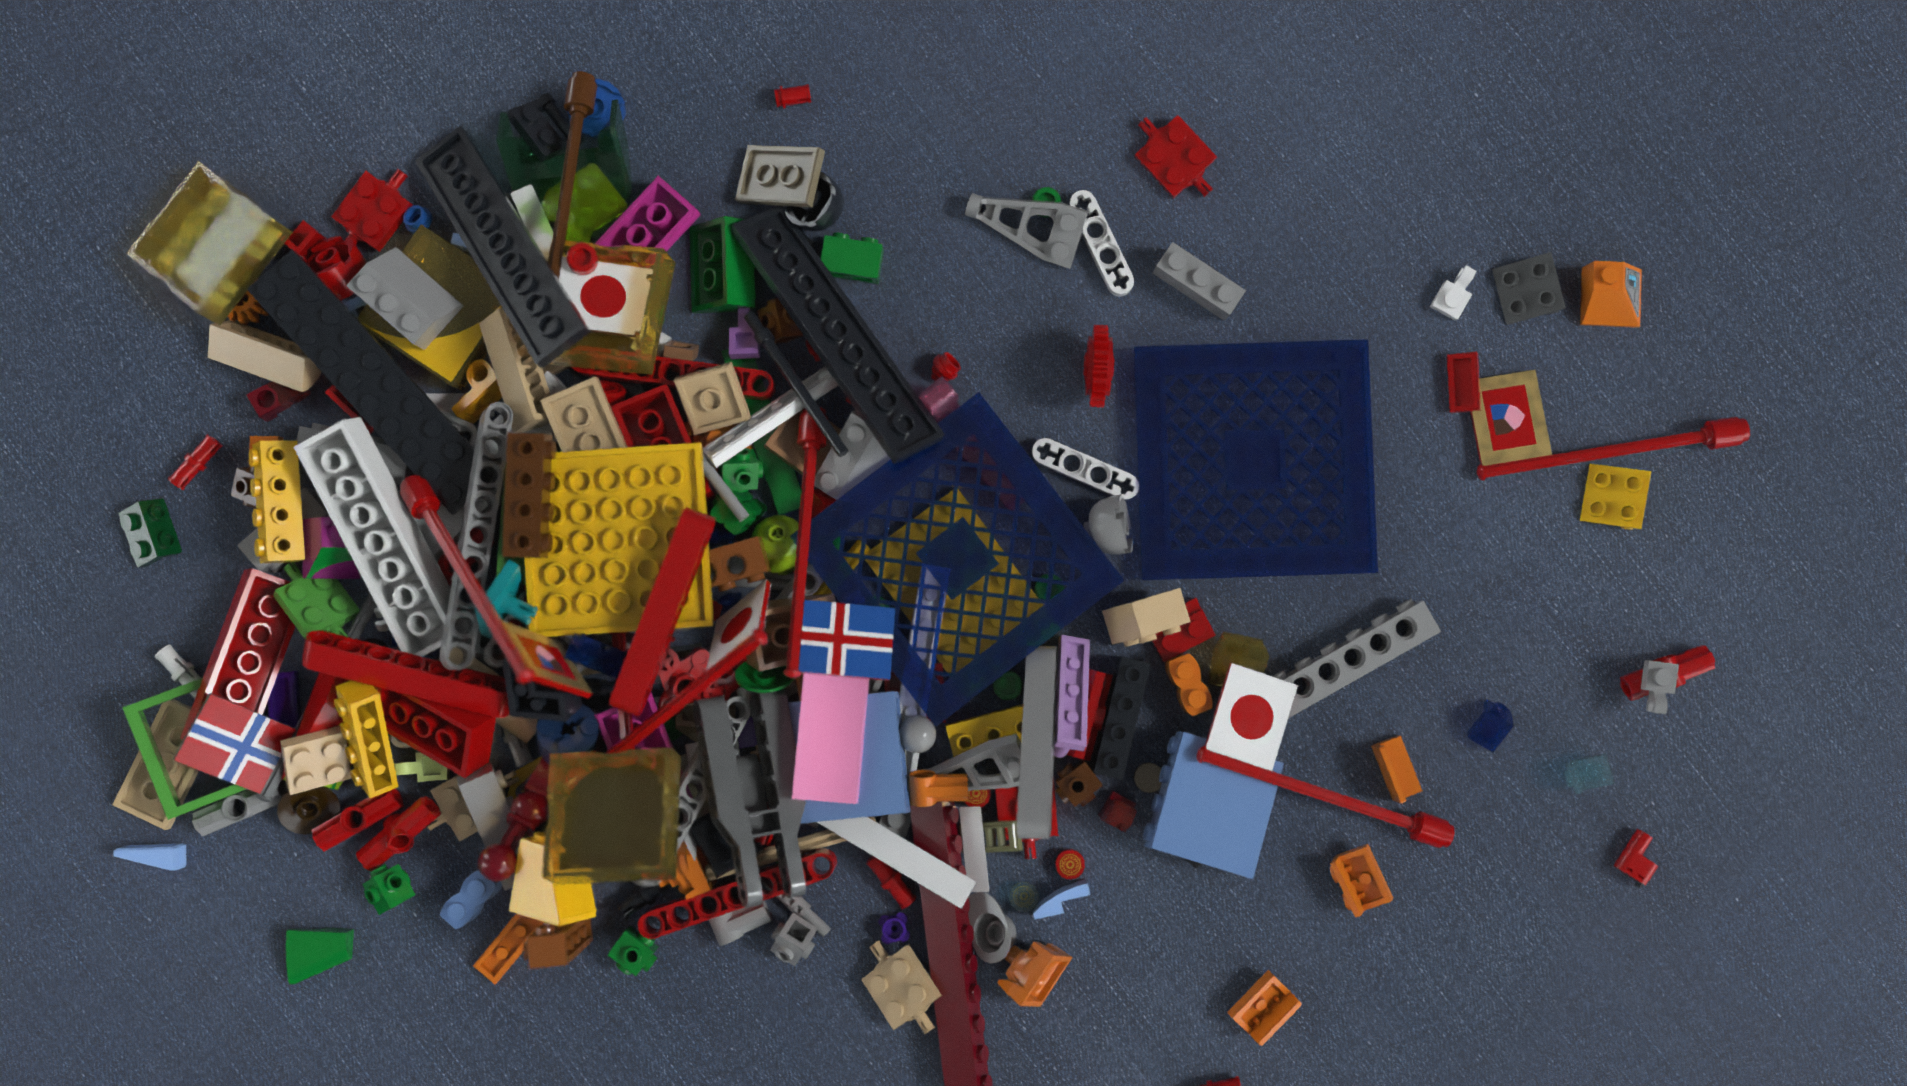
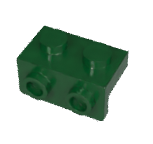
M163 498L138 501L118 513L121 527L125 531L130 546V553L135 560L137 568L149 566L163 557L178 555L182 552Z

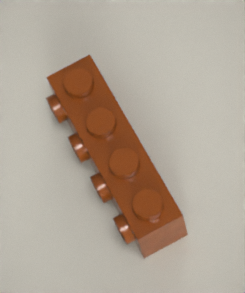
M591 918L562 926L543 922L542 926L536 927V930L526 937L527 941L523 944V955L525 960H529V969L568 965L593 941Z

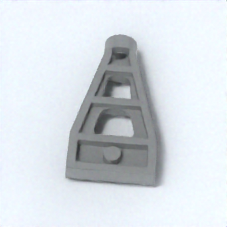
M974 193L971 194L965 211L966 216L981 220L1042 260L1069 269L1072 266L1089 211L1062 202L983 197ZM985 204L986 210L981 213L982 205ZM1003 208L1022 211L1023 216L1018 229L1007 226L1000 221L999 217ZM1033 215H1047L1054 221L1049 239L1045 242L1034 238L1027 231L1028 220Z
M1017 734L989 740L930 769L921 770H931L936 774H948L958 768H964L969 777L968 791L1019 786L1021 741ZM992 758L997 764L1000 773L981 775L977 772L974 765L984 759Z

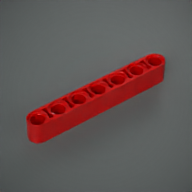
M585 346L576 348L570 356L572 368L585 377L593 378L596 376L599 379L657 387L667 383L668 387L672 389L677 388L674 381L667 379V373L670 368L679 367L681 371L680 376L719 365ZM586 355H591L592 364L590 367L581 369V359ZM615 359H620L622 361L621 369L611 373L609 371L610 363ZM644 363H650V373L645 377H640L638 375L639 367ZM734 367L736 375L739 376V383L744 398L762 401L770 399L775 394L776 384L767 372ZM759 379H767L769 381L767 390L760 393L754 390L755 382Z
M689 507L683 510L609 702L610 706L637 717L643 712L716 522L715 517Z
M314 630L306 635L302 664L307 669L491 717L504 718L510 714L506 683L503 677L468 668L449 670L438 660L327 631Z
M821 848L801 855L806 886L824 880L832 874L837 865V857L833 851ZM817 857L826 858L829 861L830 868L825 871L819 870L815 865V859ZM778 863L760 869L759 876L768 877L773 882V889L765 890L762 888V901L784 894ZM736 878L714 885L710 891L690 899H686L683 896L652 907L638 921L640 934L645 938L655 939L744 908L741 900L734 898L731 892L732 887L737 886ZM710 896L714 898L717 903L716 909H708L704 905V897ZM677 906L687 909L688 919H681L677 916ZM649 916H655L659 919L660 929H654L649 925Z

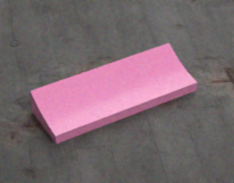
M803 674L792 799L858 804L869 679Z

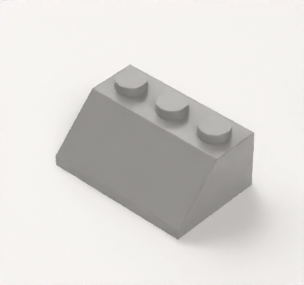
M397 247L366 263L346 285L411 343L423 350L430 345L463 307L457 299Z
M855 409L839 434V437L849 450L848 453L838 457L834 449L831 448L815 476L814 486L836 500L870 506L894 464Z

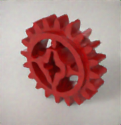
M1094 325L1092 336H1088L1087 352L1084 355L1083 376L1085 379V395L1089 396L1090 407L1104 408L1105 397L1110 396L1111 381L1114 375L1113 338L1109 337L1108 325Z

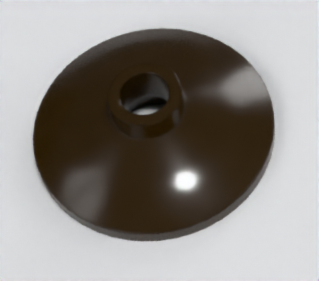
M325 786L290 795L287 791L281 797L277 806V815L281 824L286 829L303 835L312 834V829L340 814V802L337 795Z

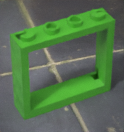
M203 678L123 707L168 820L246 790V788L234 784L181 805L143 710L197 691Z

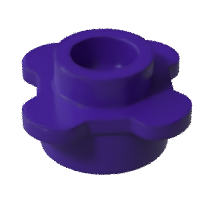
M899 912L895 916L882 915L880 917L879 925L882 927L883 935L881 940L883 943L891 944L900 940L905 942L910 938V932L906 927L908 917L905 913ZM892 926H897V930L893 931Z

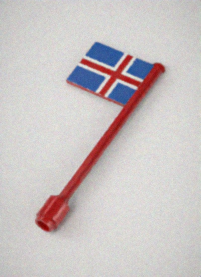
M819 407L826 416V410ZM804 408L802 414L799 415L797 444L805 451L787 663L783 674L789 678H796L801 673L890 681L895 608L805 600L816 458L820 448L826 447L827 439L806 408Z

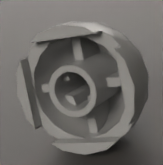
M1122 495L1101 499L1094 504L1089 512V521L1084 522L1086 538L1092 539L1095 547L1103 553L1110 555L1132 553L1133 538L1127 539L1129 529H1131V522L1125 500L1122 499Z

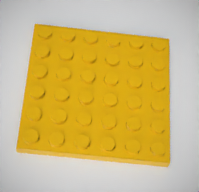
M702 443L556 452L555 459L551 460V472L555 474V487L553 490H550V503H553L554 506L553 520L549 521V533L552 534L553 538L552 550L548 552V558L524 557L527 603L538 608L535 617H530L532 622L529 624V631L546 637L637 630L683 510L689 507L707 514ZM709 542L676 628L714 626Z

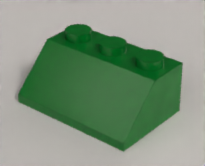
M723 216L689 227L692 313L738 312V308H755V265L731 232L733 224L745 219Z

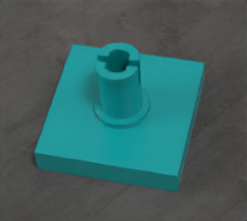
M508 560L486 592L488 599L502 621L508 614L529 625L532 622L530 617L534 618L538 610L536 606L518 599L524 591L520 565ZM476 607L475 612L480 633L491 639L493 634Z

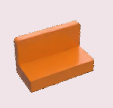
M1400 735L1371 745L1393 801L1402 804L1406 802V797L1423 791Z

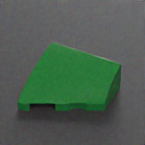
M325 927L323 929L290 928L286 930V966L289 984L299 983L352 959L354 929Z

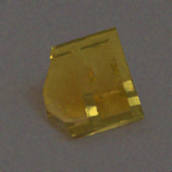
M1223 631L1214 647L1208 684L1223 687L1230 663L1264 673L1270 655L1263 640Z

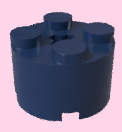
M583 704L566 722L538 719L536 725L537 746L541 757L548 764L561 769L562 767L574 768L587 756L595 754L599 726L593 711Z

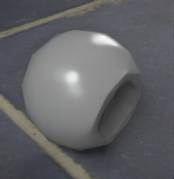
M913 715L906 718L899 728L900 743L907 751L912 753L928 751L936 740L934 724L928 718L921 715Z

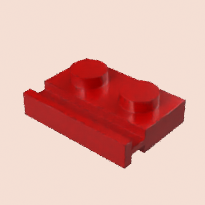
M1197 598L1185 602L1191 622L1180 625V632L1164 636L1163 631L1155 633L1157 639L1152 640V643L1162 662L1216 636Z

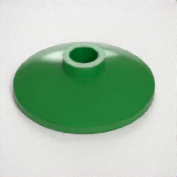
M747 661L741 664L735 672V680L740 687L757 693L782 690L788 687L795 678H789L783 674V670H786V665L759 672L748 665Z

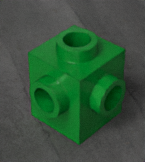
M745 448L719 465L717 473L731 491L746 492L758 489V478L763 477L762 460L757 459L754 449Z
M386 864L369 873L372 878L362 884L367 901L375 907L378 915L416 895L410 885L409 875L405 870H402L399 864L389 869Z
M630 926L607 955L617 962L616 966L620 971L627 975L632 973L634 976H637L642 969L648 972L658 957L654 953L659 946L654 943L655 939L645 938L639 931Z

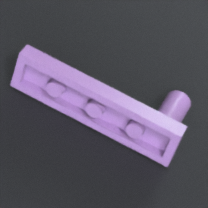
M1061 635L1058 640L1054 756L1058 758L1065 757L1070 749L1084 751L1087 747L1090 640Z

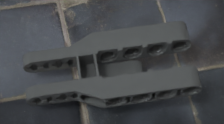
M784 689L769 693L751 692L750 695L761 768L756 754L739 756L738 750L734 749L731 732L733 721L732 719L729 720L724 696L698 699L693 702V716L711 821L731 848L739 897L745 908L760 905L763 899L753 842L755 837L773 834L785 896L790 899L803 896L806 892L797 838L806 800L792 799L796 744L788 699Z

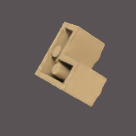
M1180 588L1102 611L1112 645L1123 642L1125 647L1157 639L1155 633L1163 631L1164 636L1180 632V625L1191 622Z

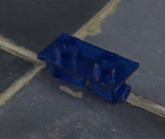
M575 633L571 637L564 658L618 679L628 651H621L586 637L585 633H581V635Z

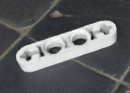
M1086 190L1077 191L1071 197L1069 205L1075 207L1078 204V199L1081 198L1084 202H1090L1087 206L1089 215L1091 216L1093 213L1097 215L1086 220L1082 237L1110 293L1119 297L1125 296L1134 285V278L1093 194ZM1098 223L1103 228L1102 236L1099 238L1089 236L1087 227L1090 224ZM1104 249H1111L1116 255V260L1111 264H1105L1100 260V252ZM1120 264L1122 268H1118L1117 273L1121 279L1126 278L1128 280L1125 284V289H1121L1120 286L1115 287L1113 285L1116 281L1114 272L1112 271L1108 275L1106 271L1113 270Z
M1048 438L1040 439L1033 445L1032 458L1039 465L1108 495H1122L1124 500L1131 499L1138 492V480L1128 472ZM1047 444L1050 446L1049 451L1056 455L1058 454V449L1063 450L1064 453L1059 458L1058 466L1052 464L1055 461L1053 457L1047 456L1045 460L1039 458L1040 452L1037 451V448H1043ZM1070 455L1076 456L1080 461L1079 469L1074 472L1066 470L1063 465L1065 457ZM1102 467L1106 471L1107 477L1103 483L1092 481L1090 472L1093 468ZM1112 472L1118 474L1114 479L1118 482L1123 483L1126 479L1130 480L1129 486L1133 488V491H1127L1124 495L1120 493L1121 487L1112 484L1111 490L1106 488L1111 481Z

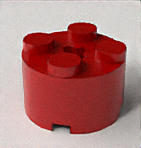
M335 236L323 240L312 247L310 250L313 254L308 260L303 257L307 264L341 301L353 295L354 292L346 285L368 263L353 240L347 237V240H343L341 236Z

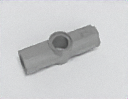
M280 781L272 796L273 800L270 802L261 801L256 796V792L249 789L231 795L220 802L192 813V823L195 830L202 837L278 805L281 797L287 792L285 783ZM238 800H241L245 805L243 814L239 813L236 808Z

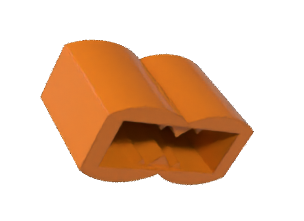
M1182 653L1165 661L1167 676L1171 683L1177 687V700L1182 710L1190 716H1195L1212 709V697L1206 685L1201 682V671L1195 658L1189 653Z

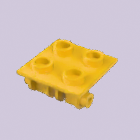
M1589 464L1580 521L1620 526L1626 530H1633V528L1642 529L1652 471Z

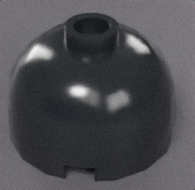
M820 172L813 207L787 206L788 212L785 211L787 218L796 226L812 232L828 229L835 224L843 211L844 200L841 189L831 177L824 172Z

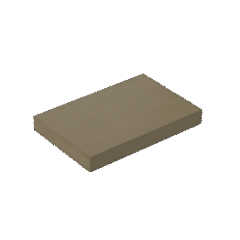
M747 145L735 201L740 204L813 207L825 151L820 147Z

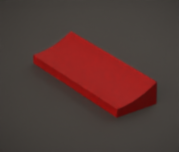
M253 568L243 571L180 740H183L209 693L263 715L296 627L273 596L275 589L291 583L290 581Z

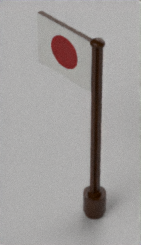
M577 71L572 73V77L568 79L564 108L571 115L549 265L591 332L644 339L653 269L598 261L597 268L592 273L578 275L569 268L566 257H563L584 118L594 113L597 93L595 77L590 73Z

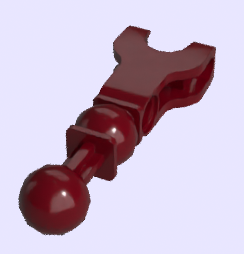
M598 732V743L593 755L596 758L600 757L606 745L601 732ZM543 758L540 760L524 787L525 792L518 795L512 802L510 812L506 816L507 824L510 826L499 843L488 845L479 855L478 869L487 880L503 881L515 872L517 863L515 851L520 844V839L524 838L526 834L534 836L535 828L541 826L547 820L550 812L549 808L552 807L564 788L563 780L572 767L556 768L548 764Z

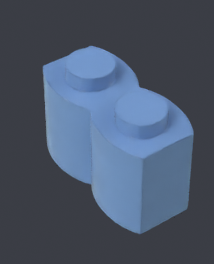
M479 870L475 871L463 882L460 892L446 901L441 909L440 916L455 930L474 920L482 911L485 902L500 891L502 887L501 881L487 880L481 875Z

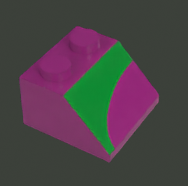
M331 517L303 519L305 550L303 579H360L361 574Z

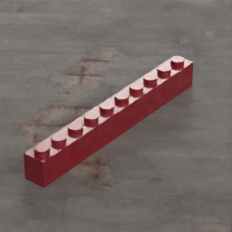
M937 802L929 807H916L910 804L914 845L966 875V869L962 865L961 859L963 844L961 837L958 835L957 827L959 812L955 803ZM919 884L931 979L942 995L934 1001L944 1086H993L992 1077L988 1073L989 1050L984 1041L985 1019L981 1015L980 1010L981 988L977 985L976 978L978 963L976 956L973 954L972 941L974 931L969 922V897L961 909Z

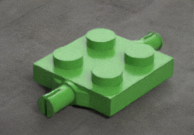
M294 562L287 564L284 567V571L292 582L275 589L273 596L304 639H306L307 633L314 630L327 631L348 637L342 627L345 623L355 619L360 609L338 579H303V574Z

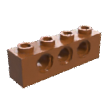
M756 536L709 550L710 566L715 571V576L711 581V588L718 587L719 592L736 588L735 582L747 579L748 584L764 580V573L771 572L762 537ZM738 556L743 560L744 567L740 573L735 574L730 570L729 564L734 557Z

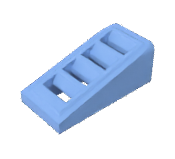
M186 844L126 845L113 850L114 857L170 871L186 867Z

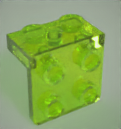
M589 163L575 174L566 241L573 245L578 243L589 244L592 232L620 216L628 207L626 201L594 163ZM561 182L546 191L541 205L546 217L551 221L556 220Z

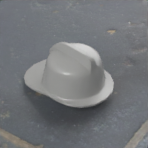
M984 892L973 893L969 896L970 909L968 914L970 925L974 931L972 941L974 949L984 962L991 964L1000 962L1006 957L1010 948L1013 947L1017 934L1016 926L1012 919L1003 913L994 897Z

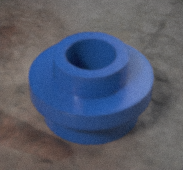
M419 205L411 206L403 215L405 227L412 234L426 231L433 219L432 213L427 208Z

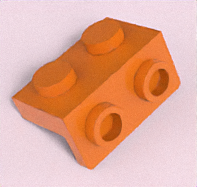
M1369 844L1335 855L1330 863V873L1334 882L1340 884L1343 891V902L1349 911L1352 910L1355 918L1362 916L1365 910L1392 902V893Z
M1267 970L1227 1013L1256 1043L1263 1046L1301 1007L1302 1003L1280 980Z

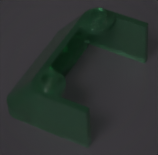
M618 99L612 100L610 126L604 127L598 134L599 147L579 149L571 207L619 202L626 200L631 195L632 178L628 140ZM500 112L496 141L512 192L532 185L543 210L553 205L557 208L566 153L540 162L521 136L514 137L507 113Z

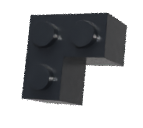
M505 658L502 661L510 717L566 722L583 705L582 696L532 680L528 683H519L517 681V674L508 659Z

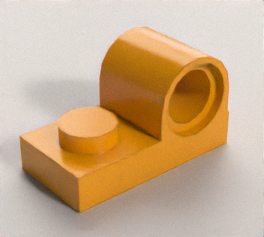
M482 359L475 360L469 365L466 378L472 389L462 395L459 401L451 408L457 417L472 424L480 419L481 413L489 405L498 402L502 398L492 364Z

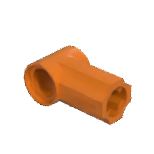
M931 770L910 772V804L916 807H929L937 802L968 801V774H936Z

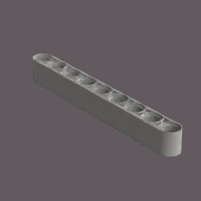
M503 402L492 403L480 416L458 549L465 560L473 558L477 561L478 571L473 574L483 590H485L506 463L507 432H511L513 421L511 408ZM491 411H497L502 415L503 423L501 425L491 421ZM486 440H492L497 444V454H491L486 450ZM481 469H487L492 473L493 482L491 484L481 480ZM477 498L484 499L487 502V513H480L476 510L475 501ZM472 528L482 531L483 541L481 543H475L471 540L470 531ZM455 570L440 650L441 664L449 670L464 669L471 664L479 626L475 612L476 605L473 600L470 604H466L460 599L459 593L464 585ZM458 617L464 618L468 622V630L465 634H460L455 630L454 623ZM453 648H458L463 653V660L459 665L453 664L449 659V653Z

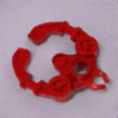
M712 599L713 620L716 621L720 616L723 606ZM672 635L657 674L664 688V692L658 702V709L665 705L666 701L682 691L677 690V685L680 681L689 679V684H691L706 671L710 653L705 648H694L687 656L679 659L678 654L670 647L671 642L673 643L675 637ZM747 657L740 661L736 669L747 661ZM730 669L727 675L721 676L689 703H693L694 700L718 696H724L725 701L730 698V694L739 687L735 680L736 669ZM684 707L680 709L677 713H675L672 717L678 715L684 709Z

